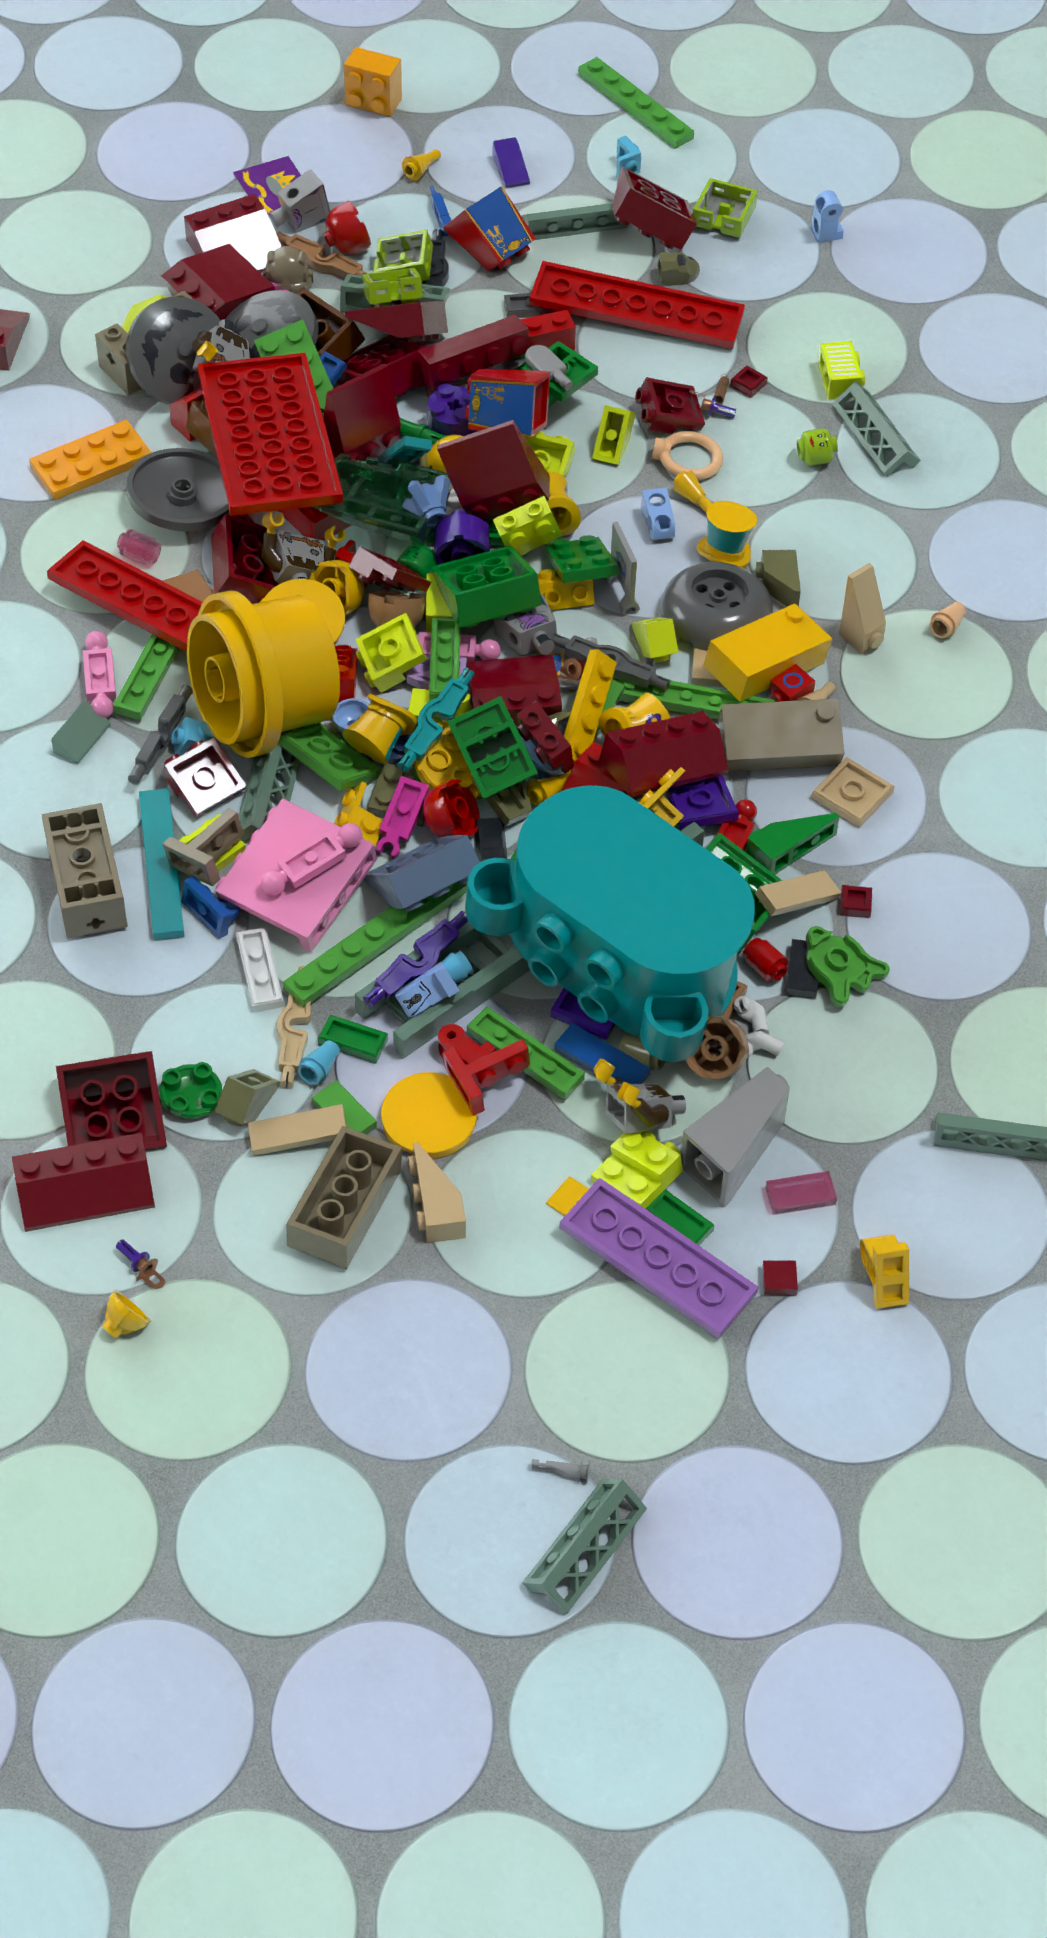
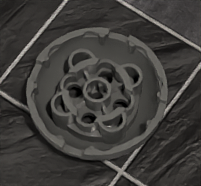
M703 562L680 571L666 586L660 604L661 617L673 619L676 639L679 641L682 638L694 644L693 648L704 651L708 650L711 640L773 613L771 596L761 580L750 571L725 562Z

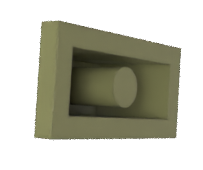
M762 550L761 562H756V577L761 579L770 596L787 607L792 604L799 606L801 589L796 550Z
M255 1069L228 1076L215 1112L224 1116V1120L227 1123L235 1126H242L253 1122L258 1118L279 1088L280 1081Z

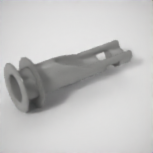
M532 1459V1470L554 1472L562 1476L578 1478V1483H580V1478L586 1479V1484L588 1482L589 1461L588 1465H582V1460L580 1464L555 1461L539 1463V1460Z

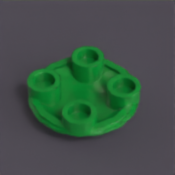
M205 1062L170 1068L163 1072L162 1082L159 1086L160 1100L164 1107L176 1116L186 1119L200 1118L210 1114L217 1107L222 1093V1083L217 1074L212 1071L211 1065Z

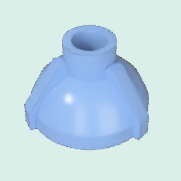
M355 698L339 702L332 716L334 725L340 732H343L344 729L355 722L367 710L369 704Z

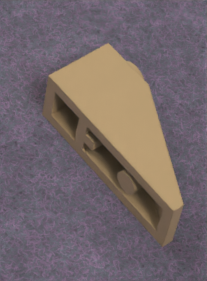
M870 563L848 575L839 635L861 654L881 645L884 640L886 626L874 567Z

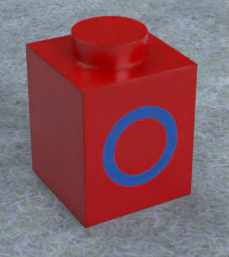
M794 664L770 680L768 699H773L775 702L796 701L798 698L814 692L815 680L797 664Z

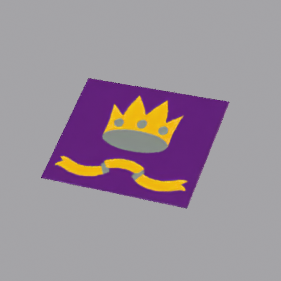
M289 156L233 172L246 194H255L266 209L268 216H270L271 212L281 207L278 198L279 191L301 176Z

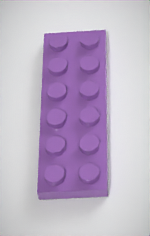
M600 1177L560 1221L559 1228L718 1339L758 1293L759 1287Z

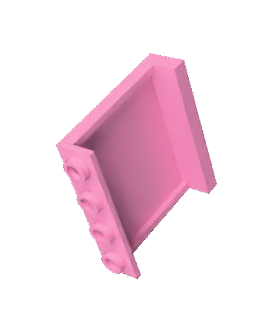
M282 798L277 807H273L269 811L266 822L261 829L253 833L250 844L245 851L236 856L229 873L221 877L216 886V894L219 901L225 900L299 938L301 947L312 953L376 862L375 846L373 843L362 838L361 842L355 847H342L345 850L346 858L296 889L287 881L284 890L280 894H266L261 888V879L269 871H281L277 864L278 860L327 830L334 837H337L341 828Z

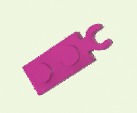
M401 776L379 829L380 833L386 835V837L381 838L377 843L376 849L378 854L381 855L386 846H392L394 848L391 853L392 859L399 857L400 840L409 842L423 808L426 795L430 791L429 785Z

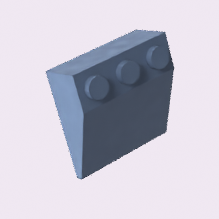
M468 835L437 837L369 871L364 877V881L394 909L405 908L406 912L423 905L422 899L432 895V898H436L449 892L448 886L456 882L459 885L467 883L468 876L473 867L479 864L480 861Z

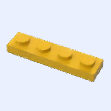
M599 649L589 651L564 733V737L572 748L574 764L578 757L593 743L599 718L602 714L617 664L616 661Z

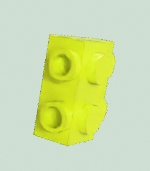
M539 431L531 438L525 437L547 471L559 473L564 477L568 475L575 454L574 442L564 436L552 437L545 435L542 431Z
M545 496L493 519L505 547L511 545L520 555H524L539 546L563 536Z
M407 613L355 639L359 647L356 655L361 665L367 667L368 670L364 673L365 678L371 688L377 687L381 693L406 680L405 671L427 660Z
M651 1131L623 1133L610 1146L612 1155L591 1174V1178L594 1184L600 1177L646 1209L683 1172L681 1152L671 1142H666L665 1144L658 1142Z

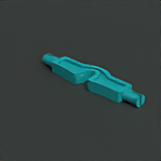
M464 668L457 680L451 678L438 698L429 701L421 709L417 728L404 746L405 755L397 764L400 770L404 767L403 771L408 772L414 761H422L430 748L441 738L443 728L432 718H439L445 721L454 718L459 706L467 696L469 688L467 685L474 677L472 670L468 673L469 669Z

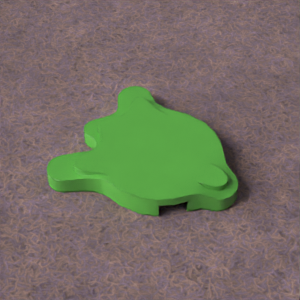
M820 926L811 927L806 934L808 946L806 954L807 966L813 976L827 987L831 1002L835 1006L843 1007L847 1004L850 996V987H853L860 993H865L870 987L871 980L884 979L889 974V965L867 954L863 947L847 934L844 938L831 935L833 931H827Z

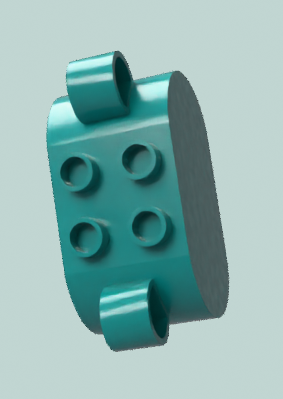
M580 786L554 794L540 803L528 815L519 833L515 861L494 857L483 860L473 867L468 876L465 914L469 923L482 933L493 936L510 934L515 947L523 958L528 961L532 974L546 986L555 987L560 984L577 996L581 1009L590 1018L600 1023H605L609 1019L624 1031L640 1037L643 1047L652 1056L663 1061L677 1062L686 1060L696 1054L702 1044L708 1017L722 1016L733 999L738 979L736 955L747 941L751 932L755 905L748 883L737 870L642 804L616 789L603 786Z

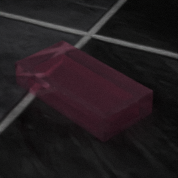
M829 1171L766 1181L765 1189L773 1215L836 1205L837 1202L836 1192Z

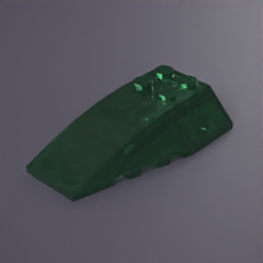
M341 453L337 458L333 457L343 492V503L312 507L341 521L382 534L385 537L397 538L408 541L411 544L426 545L435 527H428L426 517L415 515L404 509L402 505L407 498L411 499L413 497L408 489L409 483L412 480L419 481L420 484L428 483L433 485L435 484L436 477L440 475H445L449 479L446 472L399 460H392V464L379 463V458L367 457V461L351 460V455ZM450 481V483H449V489H448V494H447L446 505H447V502H448V499H449V495H450V492H451V489H452V483H451V481Z

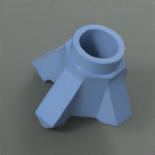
M445 475L436 477L435 484L433 485L428 483L420 484L419 481L412 480L409 483L408 489L413 497L411 499L407 498L402 507L419 516L426 526L436 527L438 522L447 517L446 500L450 480Z

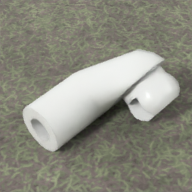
M746 996L736 998L734 1001L736 1013L752 1023L753 1032L762 1031L769 1035L766 1013L763 1006Z
M762 1031L746 1035L749 1046L747 1058L754 1051L761 1048L778 1056L784 1046L783 1041Z

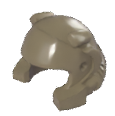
M282 246L275 251L270 250L267 253L266 269L263 271V276L271 283L277 284L279 290H288L297 294L302 287L308 290L311 288L312 283H314L313 272L311 269H308V263H306L307 254L304 251H299L292 246Z

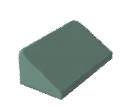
M83 701L52 737L53 753L78 764L111 725L110 721L105 717L97 715L93 707Z

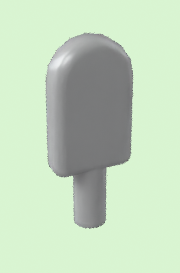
M535 345L527 349L525 361L534 371H549L550 380L554 379L566 391L573 387V382L564 374L567 371V366L549 348Z

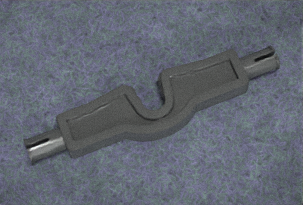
M554 633L551 638L555 646L565 649V656L576 659L583 664H586L590 650L599 649L617 662L613 674L614 678L643 688H648L651 684L667 691L670 686L671 680L657 675L655 667L632 659L626 651L618 647L598 645L576 635L569 639Z
M183 685L178 695L173 694L159 716L158 731H150L135 758L136 765L128 776L130 783L138 785L143 775L149 774L158 757L167 749L173 730L184 715L186 703L191 694H193L192 687L189 685Z

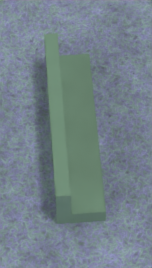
M613 203L522 215L523 220L535 236V240L627 228V226L615 219L616 216L612 209Z
M347 274L341 285L340 311L376 308L374 304L368 302L364 295L362 276ZM422 284L423 298H418L417 302L444 301L446 303L450 288ZM401 300L391 301L390 306L401 305Z
M856 381L832 403L886 476H889L903 462L914 468L921 461L871 393ZM854 397L856 399L854 410H845L843 405ZM868 415L867 428H858L859 416ZM872 433L882 434L880 445H871ZM894 450L897 456L886 465L884 463L885 451Z
M279 744L270 753L254 757L239 813V819L244 831V835L240 838L242 842L250 838L256 830L261 829L264 818L267 817L269 811L273 808L269 799L270 795H275L278 804L282 798L289 802L291 800L300 760ZM282 750L292 756L289 764L285 763L281 754ZM280 771L285 784L283 787H280L277 781L276 772Z
M937 1112L933 1146L1047 1161V1127Z
M602 1479L522 1583L531 1593L545 1594L561 1613L568 1614L646 1511L647 1507L623 1479ZM625 1498L633 1509L626 1519L619 1520V1504ZM610 1524V1540L606 1545L599 1546V1530L603 1525ZM583 1551H590V1566L585 1572H579L578 1557ZM563 1577H570V1592L563 1599L555 1590V1587Z

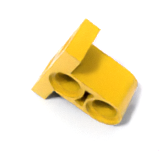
M894 1234L861 1239V1259L873 1285V1302L876 1308L909 1304V1248L906 1242L899 1243Z

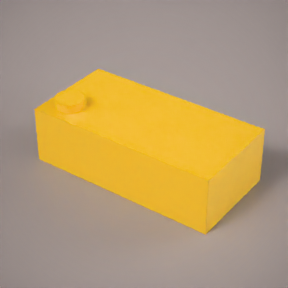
M792 604L711 640L703 666L741 702L769 689L770 680L794 664H797L805 672L824 664L833 638L797 604Z

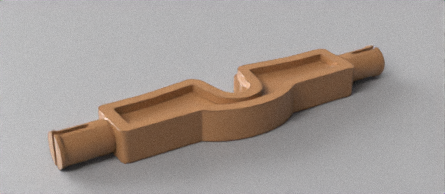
M281 231L276 233L281 244L304 251L307 254L306 263L318 272L334 274L345 279L347 274L360 276L367 274L363 271V265L339 252H334L330 256L322 258L325 254V248L320 243L308 240L298 234L290 237Z

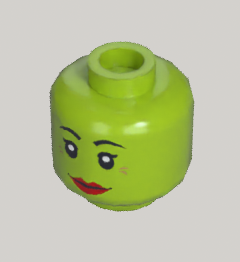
M826 428L804 431L800 439L796 441L799 460L804 461L808 466L830 463L833 459V452H838L836 436H831Z

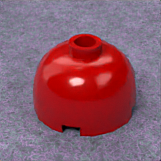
M349 200L336 206L329 212L325 222L327 232L323 233L329 247L335 246L340 253L354 255L370 248L371 240L364 222L360 223L356 216L359 214L357 209Z
M450 779L440 783L430 790L424 800V822L437 837L468 835L470 837L478 830V827L474 828L475 820L480 819L477 801L469 787L463 788L458 784L462 782L459 779Z

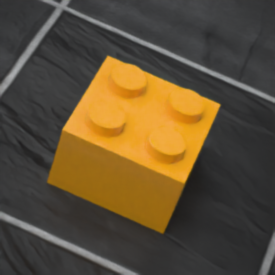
M355 47L344 63L345 105L391 117L402 100L401 59Z

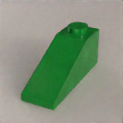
M836 813L770 823L762 829L754 830L749 835L746 853L776 875L836 836L840 816Z

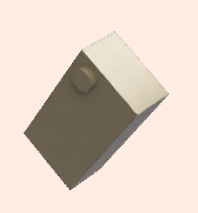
M839 698L721 705L718 723L728 764V772L838 766L842 762L845 752Z
M342 1126L286 1224L287 1246L347 1269L401 1172L402 1147Z

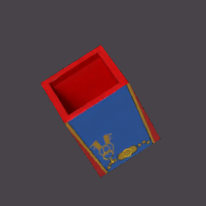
M502 186L466 208L443 227L487 271L496 266L499 270L512 262L511 256L516 254L519 258L530 250L528 245L536 239Z
M479 369L471 374L467 382L470 403L467 405L465 412L466 420H469L468 429L481 431L514 420L524 437H533L547 426L550 372Z

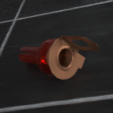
M573 658L567 659L560 668V672L565 674V676H558V678L566 681L581 679L585 667L584 661Z

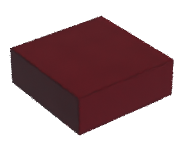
M746 365L731 378L730 386L752 398L767 385L768 377Z
M842 885L840 915L870 918L872 911V887Z
M763 1260L764 1295H797L796 1261Z

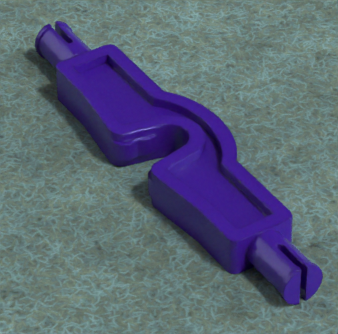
M460 911L450 922L447 919H443L432 930L415 941L413 948L422 959L421 962H416L407 955L400 954L389 968L376 978L375 988L363 997L364 1002L368 1003V1006L372 1008L384 996L390 999L409 981H413L433 968L439 955L458 938V930L469 922L465 912Z

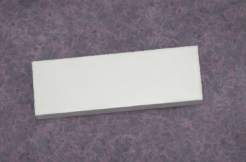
M266 927L236 932V940L253 1012L284 1007Z

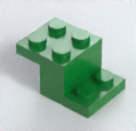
M559 341L549 347V349L567 366V371L564 374L573 382V387L566 391L554 379L550 380L548 407L557 400L563 402L598 375V366ZM526 361L514 369L534 371Z
M501 696L447 721L484 800L538 775Z

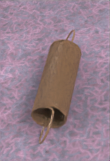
M725 376L719 379L714 397L717 403L723 404L729 385V378Z

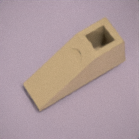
M418 1142L413 1143V1156H408L410 1176L416 1175L417 1183L412 1184L414 1203H420L422 1210L417 1212L418 1230L425 1231L427 1243L466 1238V1219L460 1191Z

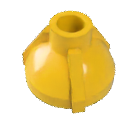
M117 1290L111 1293L105 1314L107 1320L102 1325L110 1335L118 1338L121 1333L125 1335L147 1327L151 1320L136 1304Z

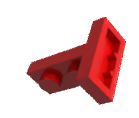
M523 1039L467 1065L464 1064L454 1046L443 1051L445 1068L473 1116L485 1111L483 1094L480 1088L490 1087L497 1080L510 1074H518L530 1065L529 1049Z

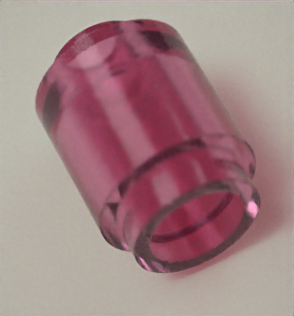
M128 529L125 533L123 532L117 541V548H119L121 556L144 565L148 563L154 564L161 552V544L156 542L155 538L132 529Z

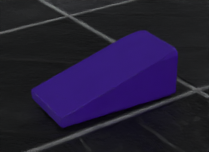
M517 138L493 141L492 156L505 187L530 184Z

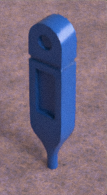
M431 186L432 208L438 225L443 231V237L450 236L443 228L451 221L441 193L436 192L434 186Z

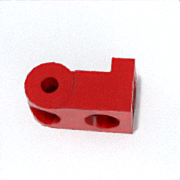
M447 1024L441 1027L438 1032V1051L443 1059V1051L453 1046L465 1065L496 1051V1048L487 1041L480 1047L468 1036H465L463 1028L457 1024Z

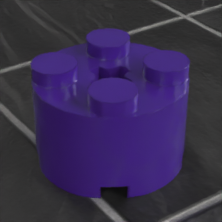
M449 383L439 385L438 390L430 396L427 403L428 427L430 430L446 436H466L479 431L468 429L469 420H466L465 412L467 405L470 403V393L467 392V388L453 386Z
M463 510L453 511L450 516L438 522L434 528V556L437 561L436 565L490 551L489 525L482 519L469 515Z

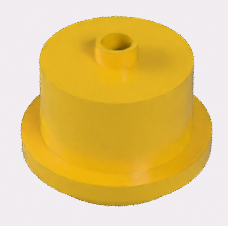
M231 590L211 594L203 601L198 616L193 619L189 628L187 663L190 682L198 709L204 722L208 724L213 736L218 741L229 745L238 755L251 758L270 753L274 750L280 739L281 732L324 722L332 718L337 709L340 695L338 659L329 628L322 614L310 599L302 595L251 604L241 593Z

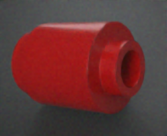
M757 937L751 940L744 948L743 956L746 958V963L765 981H778L787 973L788 959L769 941Z

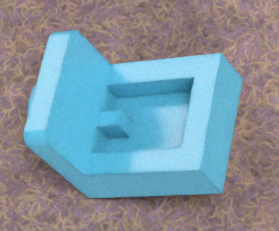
M627 136L617 138V178L622 166L637 174L640 173L641 152L638 146L633 144Z
M185 717L180 726L173 730L171 743L174 745L175 754L182 756L196 742L200 740L207 742L215 737L207 723Z

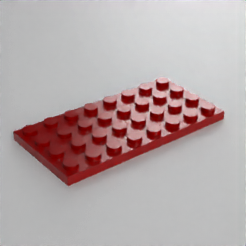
M306 352L197 364L199 381L230 516L343 503V492Z

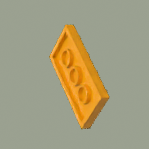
M126 419L29 458L30 467L54 500H57L130 470L137 461L152 452Z

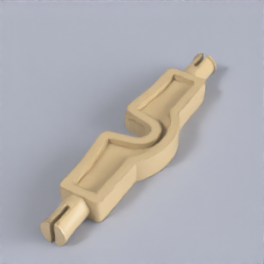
M290 993L288 1004L281 1011L277 1022L278 1039L281 1043L278 1061L279 1071H282L280 1086L286 1088L288 1078V1089L294 1086L295 1073H298L299 1063L303 1058L308 1042V1033L306 1031L292 1028L291 1026L308 1024L311 1021V1001L303 1008Z

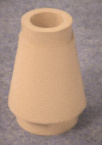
M954 602L933 614L930 621L931 632L938 638L951 637L966 614L965 606L960 602Z

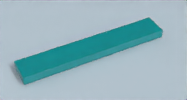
M169 788L139 791L154 940L185 937L178 871L169 865L162 845L169 837L174 838Z

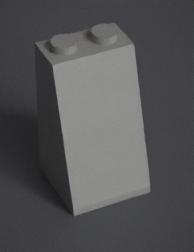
M768 1067L683 1131L681 1146L683 1170L723 1207L730 1203L785 1122L790 1086L784 1077L775 1074Z

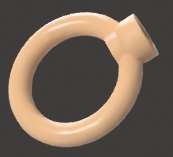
M681 431L671 434L665 439L656 437L652 459L660 460L663 466L675 476L683 471H693L698 480H703L715 475L720 470L723 464V453L719 445L710 437L698 432ZM682 442L697 443L710 451L712 462L707 467L701 469L682 467L672 460L670 456L671 448Z

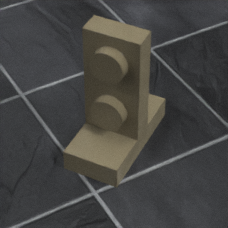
M228 808L188 845L172 837H169L162 845L171 867L190 876H195L198 880L213 887L220 880L215 860L244 835L238 813Z

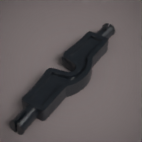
M437 229L433 230L431 240L433 251L429 280L422 281V284L444 287L449 279V265L445 259L446 241L442 240L443 231L439 229L437 236Z

